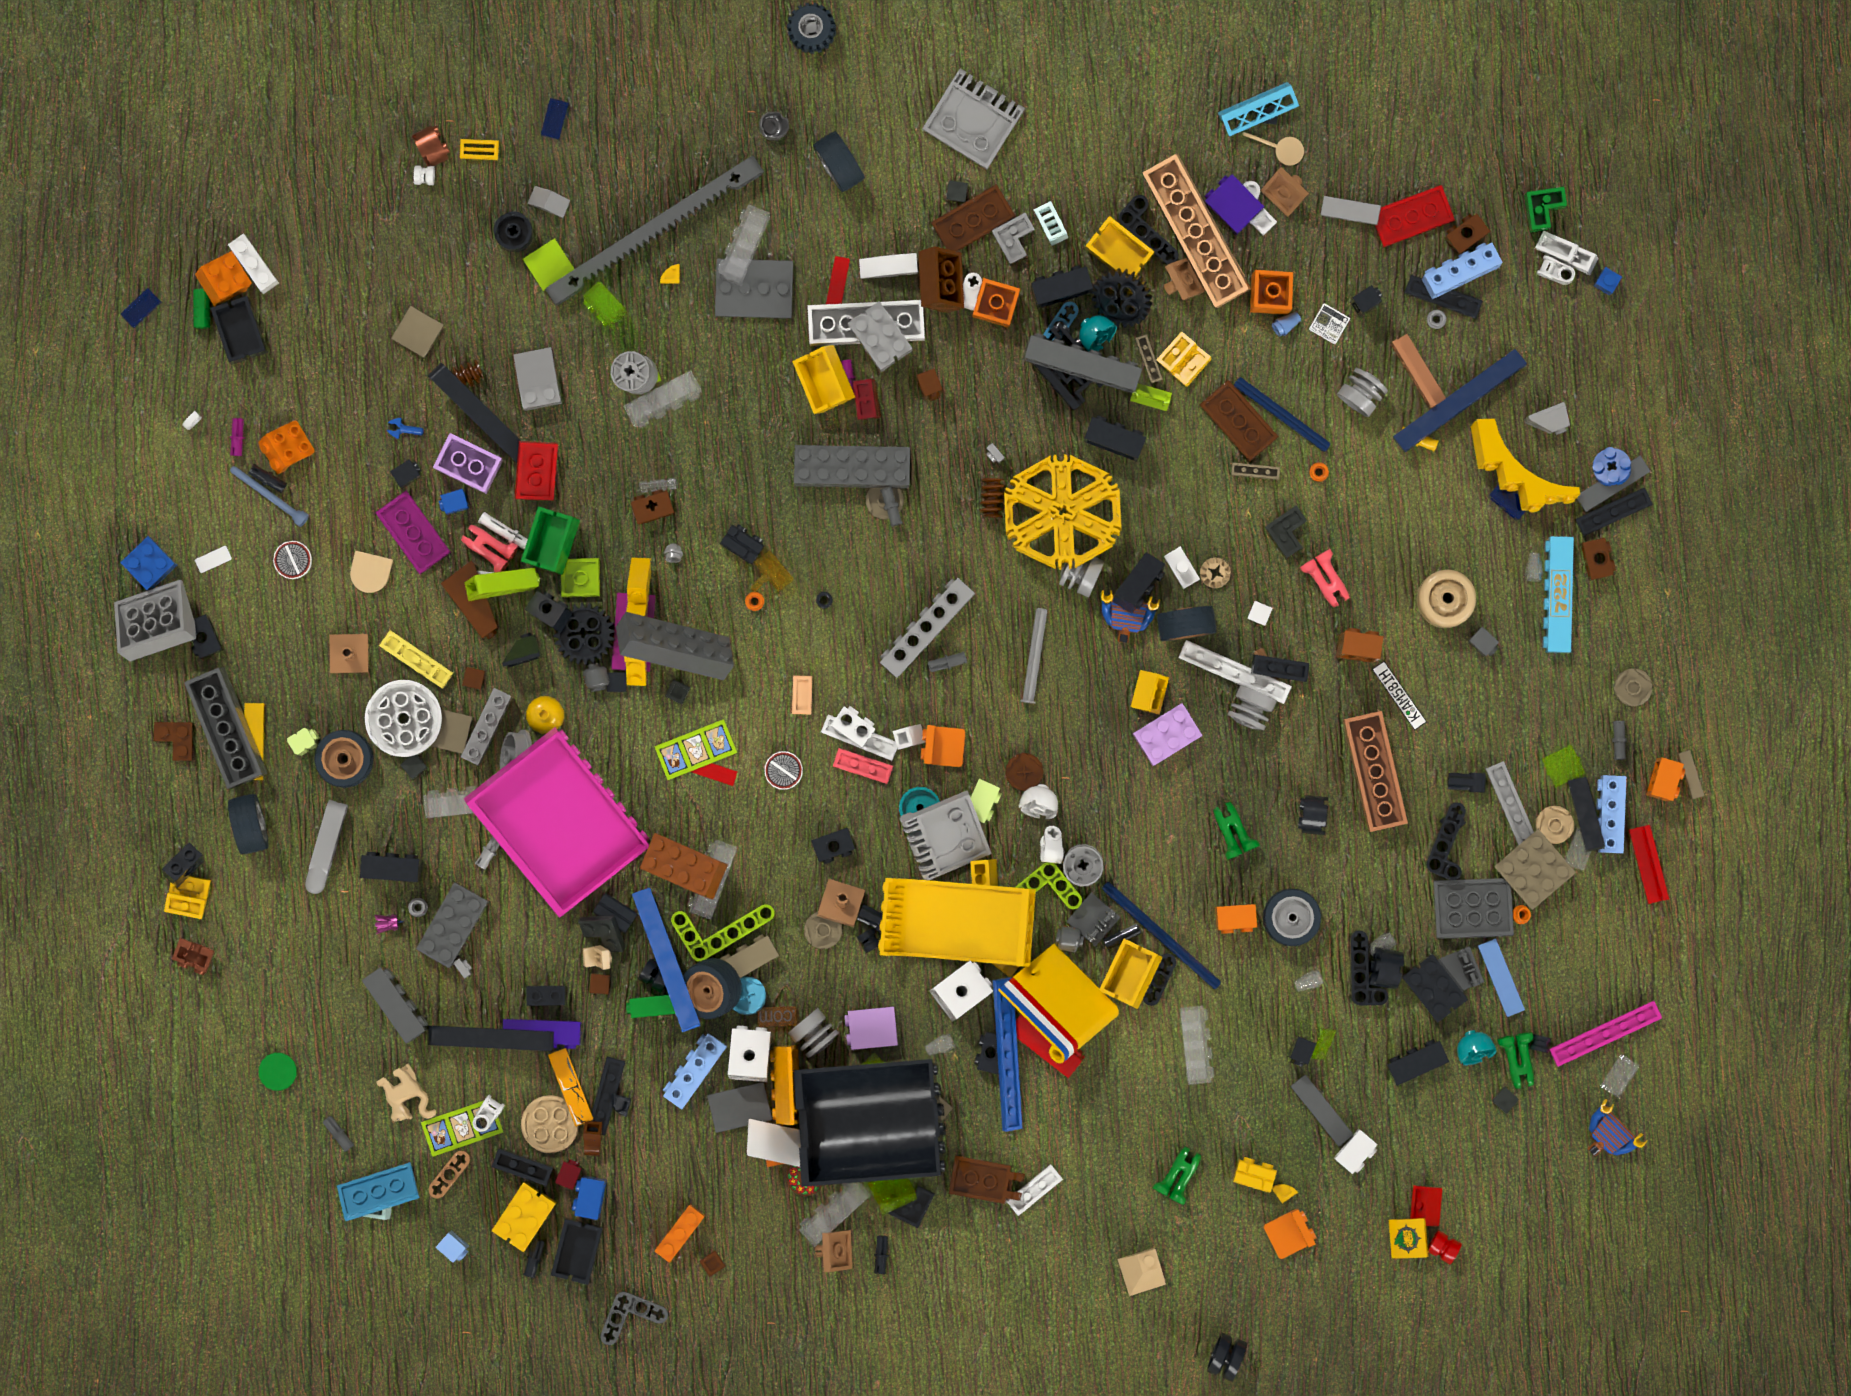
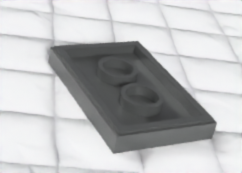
M764 1082L707 1095L716 1133L747 1126L749 1119L762 1122L772 1120Z

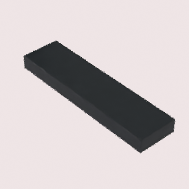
M1410 275L1404 292L1407 295L1473 319L1477 318L1483 302L1455 290L1432 299L1422 278Z
M1644 487L1575 519L1584 537L1653 505Z
M1587 777L1568 780V787L1585 851L1605 849Z
M607 1056L591 1113L593 1122H602V1135L606 1136L613 1110L611 1096L612 1094L617 1095L626 1062ZM596 1127L588 1129L589 1132H598Z

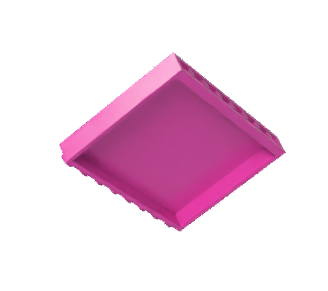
M554 727L467 795L464 800L560 918L647 850L649 847L647 841L650 838L643 830L639 832L636 828L638 823L632 816L627 817L624 813L627 810L622 803L614 801V793L609 787L605 789L602 786L604 781L597 773L593 774L590 771L592 766L586 759L582 760L578 756L580 751L574 744L569 745L567 742L569 738L563 730L558 731Z

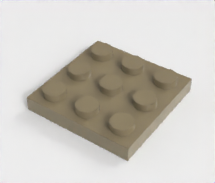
M1539 829L1494 866L1531 910L1576 873Z

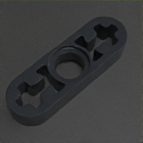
M1166 953L1162 955L1164 959L1170 957V961L1173 962L1172 966L1168 965L1166 968L1169 974L1167 975L1157 970L1155 975L1162 974L1165 977V982L1162 985H1156L1153 977L1150 983L1156 988H1161L1160 993L1156 990L1154 994L1157 997L1156 1000L1148 1002L1146 997L1147 993L1151 994L1152 988L1148 987L1143 1001L1149 1006L1156 1005L1159 1002L1176 966V959L1172 954ZM1161 960L1158 967L1163 969L1164 962Z

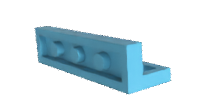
M1286 82L1217 113L1220 120L1224 123L1228 136H1232L1294 109L1299 104L1292 86ZM1290 94L1293 103L1288 106L1281 105L1282 98ZM1265 104H1275L1276 106L1272 113L1262 112ZM1249 111L1258 112L1255 120L1248 121L1245 119ZM1233 118L1241 120L1237 128L1230 129L1229 120Z

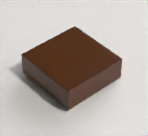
M466 667L462 686L481 690L485 671Z
M591 974L589 993L609 994L610 975Z
M716 1250L699 1261L709 1277L726 1267Z

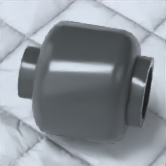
M599 663L588 665V669L583 671L585 687L591 689V692L605 690L606 686L609 685L607 668L599 666Z
M1064 925L1057 931L1055 944H1058L1060 950L1076 952L1078 947H1082L1084 936H1081L1079 928Z

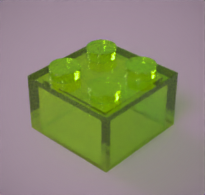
M600 281L583 295L585 300L583 302L584 306L591 313L595 311L598 314L596 317L604 327L608 325L612 328L628 313L626 308Z
M909 1178L866 1182L882 1216L917 1199L916 1192Z

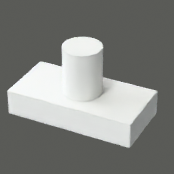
M1181 547L1164 556L1183 589L1200 580Z

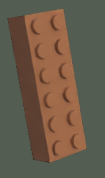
M1382 711L1342 720L1368 832L1408 824Z

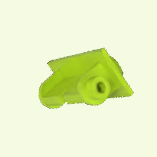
M1138 383L1130 401L1167 411L1172 393Z

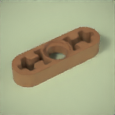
M464 1150L456 1152L433 1180L428 1189L429 1194L433 1198L443 1197L469 1165L471 1158L468 1152ZM464 1154L466 1156V1163H460L458 1168H461V1170L458 1172L457 1168L450 1164L453 1162L455 1165L459 1160L457 1155L462 1156ZM452 1169L455 1172V1177L452 1180H447L444 1177L445 1170ZM441 1177V1179L449 1185L448 1187H446V1185L444 1184L441 1187L442 1194H434L433 1192L435 1189L433 1188V1186H438L441 1183V1181L438 1180Z

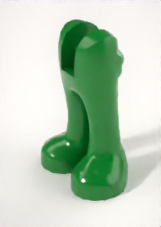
M1227 802L1225 805L1230 816L1224 818L1218 806L1213 809V812L1227 844L1225 857L1227 860L1243 854L1232 834L1231 826L1234 827L1244 853L1260 846L1256 839H1251L1248 836L1236 808L1231 802Z
M1533 1032L1515 1035L1521 1065L1517 1061L1514 1036L1509 1035L1497 1039L1499 1046L1505 1049L1510 1076L1515 1089H1521L1519 1075L1525 1074L1528 1087L1534 1085V1072L1529 1055V1043L1533 1040Z
M1186 1146L1177 1155L1164 1180L1155 1183L1152 1187L1159 1193L1168 1196L1180 1171H1183L1178 1183L1168 1197L1183 1206L1186 1203L1184 1196L1185 1188L1201 1160V1155L1197 1152L1190 1164L1184 1161L1190 1150Z

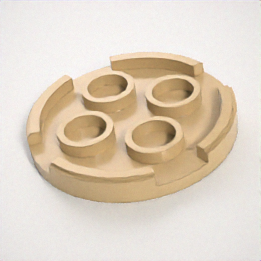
M555 1095L542 1096L532 1101L525 1109L521 1119V1129L526 1141L533 1148L544 1153H556L564 1150L572 1144L579 1130V1126L575 1127L565 1099Z

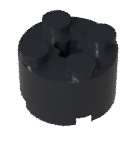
M515 211L505 213L496 220L494 225V236L498 244L506 251H524L533 240V227L528 218L522 213ZM516 228L518 234L512 236L509 231Z
M1305 795V798H1301L1300 810H1303V817H1299L1298 829H1302V833L1325 835L1326 832L1322 831V827L1327 826L1328 806L1325 805V801H1329V797Z
M1375 947L1374 961L1369 963V972L1372 973L1369 978V985L1397 989L1402 977V973H1400L1401 966L1403 967L1404 965L1403 952Z

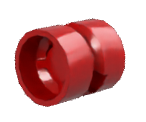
M1438 1230L1428 1245V1253L1435 1257L1440 1255L1442 1261L1451 1265L1458 1255L1462 1243L1453 1238L1449 1240L1448 1235Z

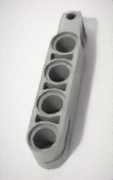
M329 800L327 803L305 881L307 891L312 894L321 893L325 888L347 813V804L337 803L333 800Z

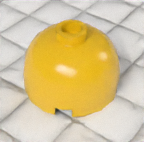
M540 696L533 699L528 705L526 720L534 731L547 734L554 727L560 728L564 720V710L555 698Z

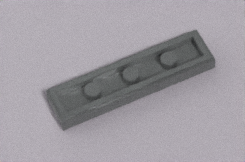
M1640 455L1631 461V474L1623 484L1605 486L1597 482L1582 491L1576 499L1583 510L1587 512L1651 471Z
M1306 1074L1290 1086L1338 1146L1354 1135Z

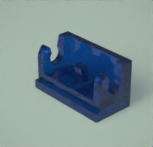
M1499 483L1487 496L1515 521H1518L1527 511L1521 510L1519 495L1514 491L1500 490Z

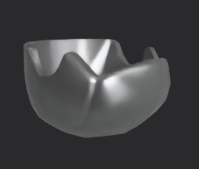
M767 112L758 123L760 133L768 140H778L784 137L789 130V120L784 118L780 112Z

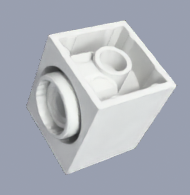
M968 961L929 991L952 1022L993 992L991 989L993 987L992 983L988 978L982 977L980 974L981 969L975 962ZM957 988H960L963 991L962 997L957 995Z
M737 1026L736 1029L732 1028L728 1068L729 1079L767 1082L771 1046V1032H768L767 1028L756 1027V1030H749L747 1026ZM747 1054L755 1056L751 1061H747L744 1058Z

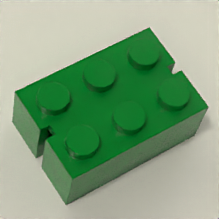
M538 506L521 562L563 575L580 520Z

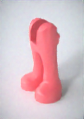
M471 524L468 529L474 535H478L473 542L472 539L463 535L461 541L469 549L488 560L494 566V573L504 572L509 562L488 550L484 545L491 546L510 561L514 558L519 546L515 543L506 545L483 529Z
M1328 549L1315 557V559L1328 576L1330 584L1326 582L1314 559L1299 568L1303 573H1308L1312 576L1332 607H1337L1339 604L1332 593L1338 590L1344 601H1347L1350 597L1344 583L1331 564L1333 553L1331 549Z

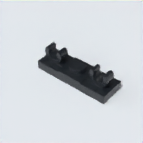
M1253 655L1251 674L1307 682L1310 663Z

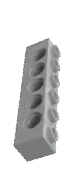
M952 578L945 586L947 590L943 594L938 593L932 600L934 604L930 608L925 607L919 614L921 618L917 623L913 621L906 628L908 632L905 636L902 637L900 635L893 642L895 645L891 651L887 649L880 656L882 659L880 664L894 677L898 678L975 595L959 578L956 580ZM949 594L957 596L958 600L955 604L947 602L946 597ZM936 608L944 610L945 614L942 618L934 616L933 611ZM923 622L931 624L932 628L929 632L921 630L920 626ZM910 636L918 638L919 642L916 646H910L907 643ZM897 650L905 652L906 656L903 660L899 661L894 657Z

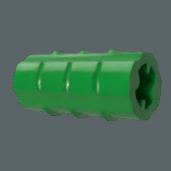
M193 289V328L208 329L210 328L211 319L210 299L204 289Z

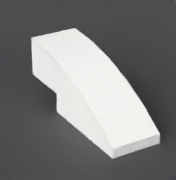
M1543 231L1535 247L1548 256L1588 275H1591L1598 260L1596 254L1546 231Z
M916 253L859 259L861 279L918 274Z

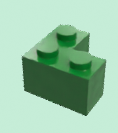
M1565 187L1530 191L1524 194L1529 233L1546 231L1551 228L1549 211L1565 209L1567 206Z

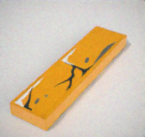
M566 1048L549 1054L548 1058L575 1127L585 1124V1121H593Z

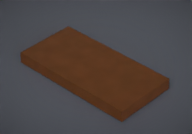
M995 184L932 221L931 225L944 247L958 252L989 234L992 230L1016 218L998 185Z
M1229 380L1224 382L1199 404L1249 462L1279 437Z

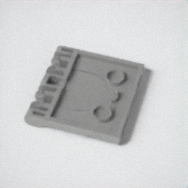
M960 68L922 130L983 168L988 169L1025 108L1018 104L1010 116L1009 114L1016 104L1012 100L1008 104L1006 111L1003 112L999 109L1005 101L1006 96L1003 94L995 106H993L992 102L997 96L998 91L986 85L981 95L977 96L976 94L984 83L982 81L977 82L972 92L967 90L966 88L972 82L973 76L969 74L961 86L960 83L967 72Z
M968 791L959 793L915 813H907L900 817L904 832L910 833L907 835V839L910 842L909 845L916 862L920 863L918 868L921 871L923 880H931L969 864L970 861H976L991 854Z

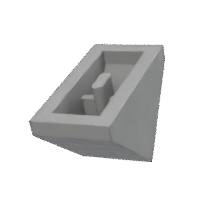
M537 186L534 187L528 201L529 205L564 218L570 203L569 199L551 190Z

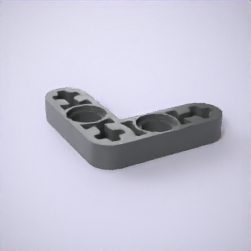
M622 1291L614 1299L601 1332V1341L606 1345L616 1343L628 1312L655 1323H663L668 1318V1310L662 1305ZM624 1295L627 1296L629 1301L622 1308L626 1309L625 1313L619 1309H614L615 1305L619 1308L621 1301L618 1298ZM637 1303H646L647 1310L644 1313L638 1312L636 1310ZM650 1305L654 1306L653 1310L656 1312L662 1309V1314L665 1317H661L658 1320L656 1319V1314L651 1313V1317L647 1316L650 1311ZM614 1313H619L622 1316V1321L618 1324L613 1323L611 1320V1316ZM608 1323L613 1327H619L618 1331L614 1329L612 1335L615 1339L606 1341L607 1337L604 1336L611 1329V1327H607Z

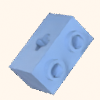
M450 1231L436 1246L452 1262L456 1260L460 1262L469 1252L466 1250L469 1245L453 1231Z

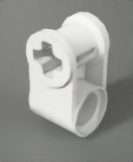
M1549 256L1543 257V264L1540 270H1537L1539 276L1562 285H1568L1573 281L1575 271L1571 266ZM1568 271L1571 274V278L1568 280L1563 279L1561 272Z
M969 273L963 283L964 308L972 311L975 309L982 285V279L977 273ZM975 276L979 283L971 287L968 279H972Z
M1055 826L1047 827L1044 836L1040 840L1041 862L1062 863L1064 854L1062 833Z
M488 1095L473 1120V1127L479 1132L487 1131L494 1120L497 1119L505 1104L498 1103L491 1098V1095ZM481 1117L487 1121V1125L483 1129L477 1126V1120Z

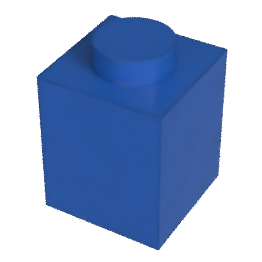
M1605 267L1593 286L1610 296L1622 276Z
M463 489L440 495L442 499L439 500L440 509L442 512L445 511L447 515L469 509Z

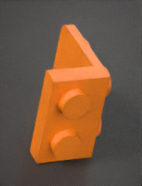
M292 421L265 434L258 442L260 450L266 455L271 468L275 470L277 475L284 472L290 465L314 453L313 446L297 421Z
M927 725V729H923L922 740L926 741L925 748H921L920 758L924 760V764L961 767L963 764L965 730Z
M1297 1208L1264 1225V1230L1280 1259H1284L1307 1246L1311 1247L1316 1244L1314 1240L1317 1237L1313 1229H1308L1305 1224L1308 1221L1303 1211L1299 1212Z

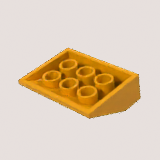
M798 1045L774 1046L773 1050H770V1061L774 1062V1070H771V1081H774L775 1089H772V1101L775 1100L772 1117L773 1120H776V1124L795 1125L799 1123V1113L795 1102L793 1070H799Z

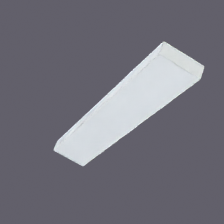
M1188 640L1185 641L1178 657L1237 684L1265 694L1283 704L1292 687L1269 676L1251 674V668Z

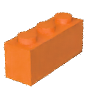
M690 1204L655 1249V1252L670 1263L705 1217V1214Z

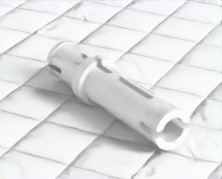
M486 512L481 515L478 523L508 540V543H515L521 549H525L528 539L519 534L518 530H512Z

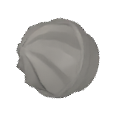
M673 543L666 547L664 556L667 562L677 563L681 561L683 552L679 545Z

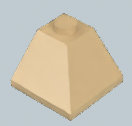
M1155 1248L1118 1259L1129 1296L1166 1285Z

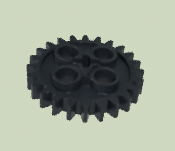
M1120 268L1116 271L1113 269L1109 272L1105 271L1102 276H1099L1091 292L1094 294L1092 301H1096L1094 308H1100L1098 314L1103 313L1104 317L1109 318L1112 322L1115 321L1117 327L1121 323L1124 328L1128 324L1133 327L1136 323L1139 325L1151 311L1150 307L1153 304L1150 301L1153 295L1148 294L1151 290L1150 288L1144 287L1147 282H1140L1141 276L1134 277V271L1131 275L1128 274V269H1125L1122 273Z
M581 603L580 608L574 604L573 611L568 608L567 610L573 613L561 633L558 632V634L553 635L554 638L559 639L554 644L556 646L561 645L558 652L565 651L563 657L566 659L570 656V662H574L576 659L578 665L581 664L582 660L585 665H588L589 660L595 664L596 657L603 660L601 654L608 655L606 649L613 648L609 642L615 641L611 635L615 634L616 631L610 629L614 626V623H608L611 617L609 615L604 617L606 611L602 610L599 612V606L592 609L591 603L588 604L587 608L584 603ZM597 619L598 625L593 629L590 628L589 622ZM573 621H578L579 623L576 630H571L570 624ZM584 630L588 633L601 631L600 635L587 634L585 635V638H583L581 635L568 637V634L570 633L582 634L584 633ZM594 638H598V646L594 648L591 647V640ZM576 639L579 640L580 646L577 649H572L571 643Z

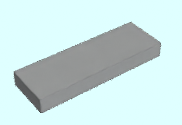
M1324 196L1321 216L1378 225L1381 206Z

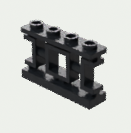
M1059 322L1049 330L1055 336V339L1059 340L1062 338L1057 332L1059 330L1071 345L1083 347L1078 338L1073 339L1069 334L1071 330L1065 323L1061 325ZM1033 364L1073 411L1086 401L1080 392L1093 381H1086L1073 375L1066 378L1060 371L1053 370L1051 372L1049 368ZM1074 378L1081 386L1073 393L1078 398L1077 401L1059 381L1060 379L1067 384ZM1094 382L1099 388L1103 386V384Z

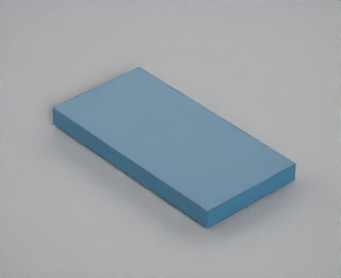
M410 1162L337 1185L345 1221L420 1198Z

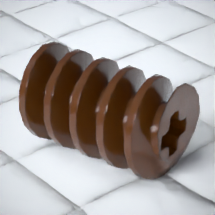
M476 359L474 360V366L467 362L466 369L461 364L459 365V371L452 367V373L465 386L467 382L472 387L473 380L480 384L481 377L484 380L482 370Z
M982 479V482L987 484L981 486V490L986 492L980 495L981 498L985 499L980 502V505L985 507L979 509V512L984 514L982 517L1003 518L1002 515L998 514V511H1002L1004 508L998 506V504L1004 503V500L999 498V496L1004 495V492L1000 491V488L1006 486L1000 483L1004 479Z

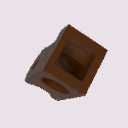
M585 1121L583 1131L584 1155L600 1156L602 1122ZM596 1127L598 1132H589L588 1129Z

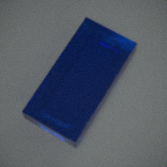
M550 98L541 136L560 140L569 106L568 102Z
M147 288L121 313V316L135 328L162 302Z

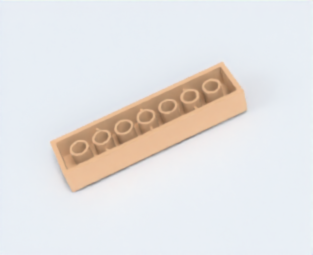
M1175 154L1143 172L1145 179L1215 308H1219L1251 290L1180 156Z

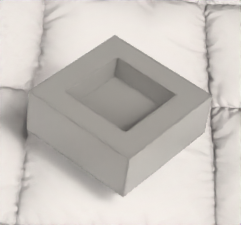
M993 443L986 448L988 451L986 455L993 463L996 461L999 464L1004 460V456Z
M459 958L453 963L464 978L472 974L470 971L472 967L466 959L463 961Z

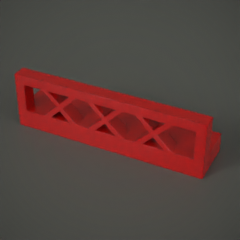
M1650 825L1629 829L1647 904L1669 900Z

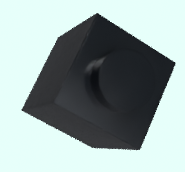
M408 459L390 472L399 487L403 489L421 477L419 472L422 470L416 461L412 463Z

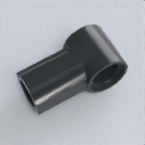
M1448 773V789L1485 793L1486 773Z
M863 905L857 920L881 932L880 922L883 912L881 913L869 906Z

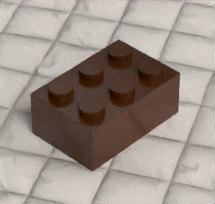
M936 246L918 251L921 307L945 313L963 309L962 253Z

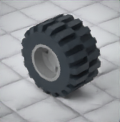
M805 3L806 6H798V10H793L792 16H789V24H787L788 35L795 47L801 49L802 52L814 54V52L818 51L820 53L822 49H828V45L833 43L834 36L836 37V24L830 11L826 10L823 5L818 6V3H813V5Z

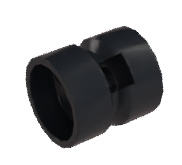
M650 958L640 973L638 980L645 984L650 983L651 988L661 993L665 984L657 962ZM653 971L657 973L655 978L651 976Z

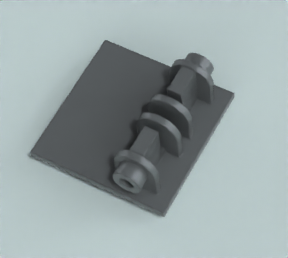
M1090 893L1066 922L1072 927L1079 928L1081 935L1096 946L1119 920L1120 916L1093 893Z
M1470 946L1440 958L1441 962L1463 990L1484 982Z

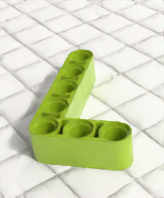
M1044 863L1015 886V888L1036 889L1037 892L1048 883L1068 908L1077 909L1082 903L1080 894L1054 863ZM1051 865L1054 867V874L1052 876L1044 874L1045 866ZM1036 877L1039 879L1040 884L1037 888L1029 886L1030 878ZM1063 880L1066 882L1067 886L1064 891L1056 889L1057 881ZM1076 895L1079 902L1076 906L1068 904L1069 896Z
M764 904L705 940L701 938L685 912H675L672 915L671 922L692 958L696 961H702L774 918L775 911L772 906ZM765 907L771 910V916L767 919L761 916V910ZM679 914L685 916L686 921L683 925H677L675 922V917ZM748 917L753 918L755 921V925L751 929L746 928L744 925V921ZM732 927L738 930V936L734 939L728 936V930ZM687 931L695 933L694 941L688 942L685 939ZM718 937L721 939L722 945L720 948H714L711 945L713 938ZM698 947H702L705 950L703 958L695 956V950Z

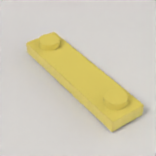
M389 630L379 645L442 689L454 674L391 630Z

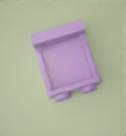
M894 1006L848 1011V1015H845V1026L850 1028V1034H846L847 1046H851L852 1050L898 1045Z

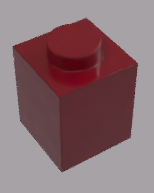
M572 1159L564 1161L555 1183L574 1190L583 1169L579 1166L580 1163Z

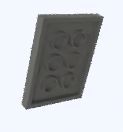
M717 259L715 317L792 319L793 261Z
M1505 878L1433 881L1436 939L1514 935L1511 885Z

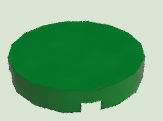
M284 1053L267 1055L259 1066L261 1082L266 1088L273 1091L289 1088L297 1076L295 1061Z

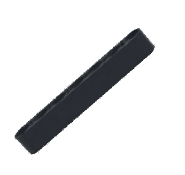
M440 362L427 376L517 463L519 441L521 440Z
M429 1026L428 1045L553 1051L554 1031Z

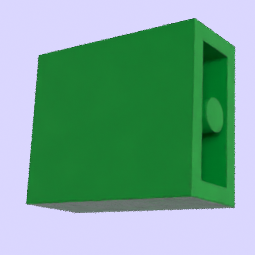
M669 995L631 998L629 1003H626L627 1015L631 1014V1018L675 1014Z

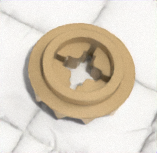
M1210 558L1201 566L1200 577L1208 587L1220 588L1230 579L1231 571L1229 564L1223 559ZM1219 565V573L1223 577L1216 576L1213 580H1211L1212 573L1210 572V570H1208V568L1215 570L1216 567H1218Z

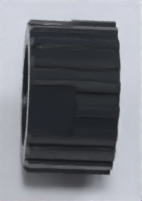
M823 591L817 595L816 603L822 609L828 608L833 603V597H831L830 593ZM822 596L829 598V602L825 605L820 603Z

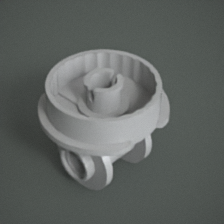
M520 730L519 733L509 732L506 735L500 754V770L532 745L531 736L527 730Z

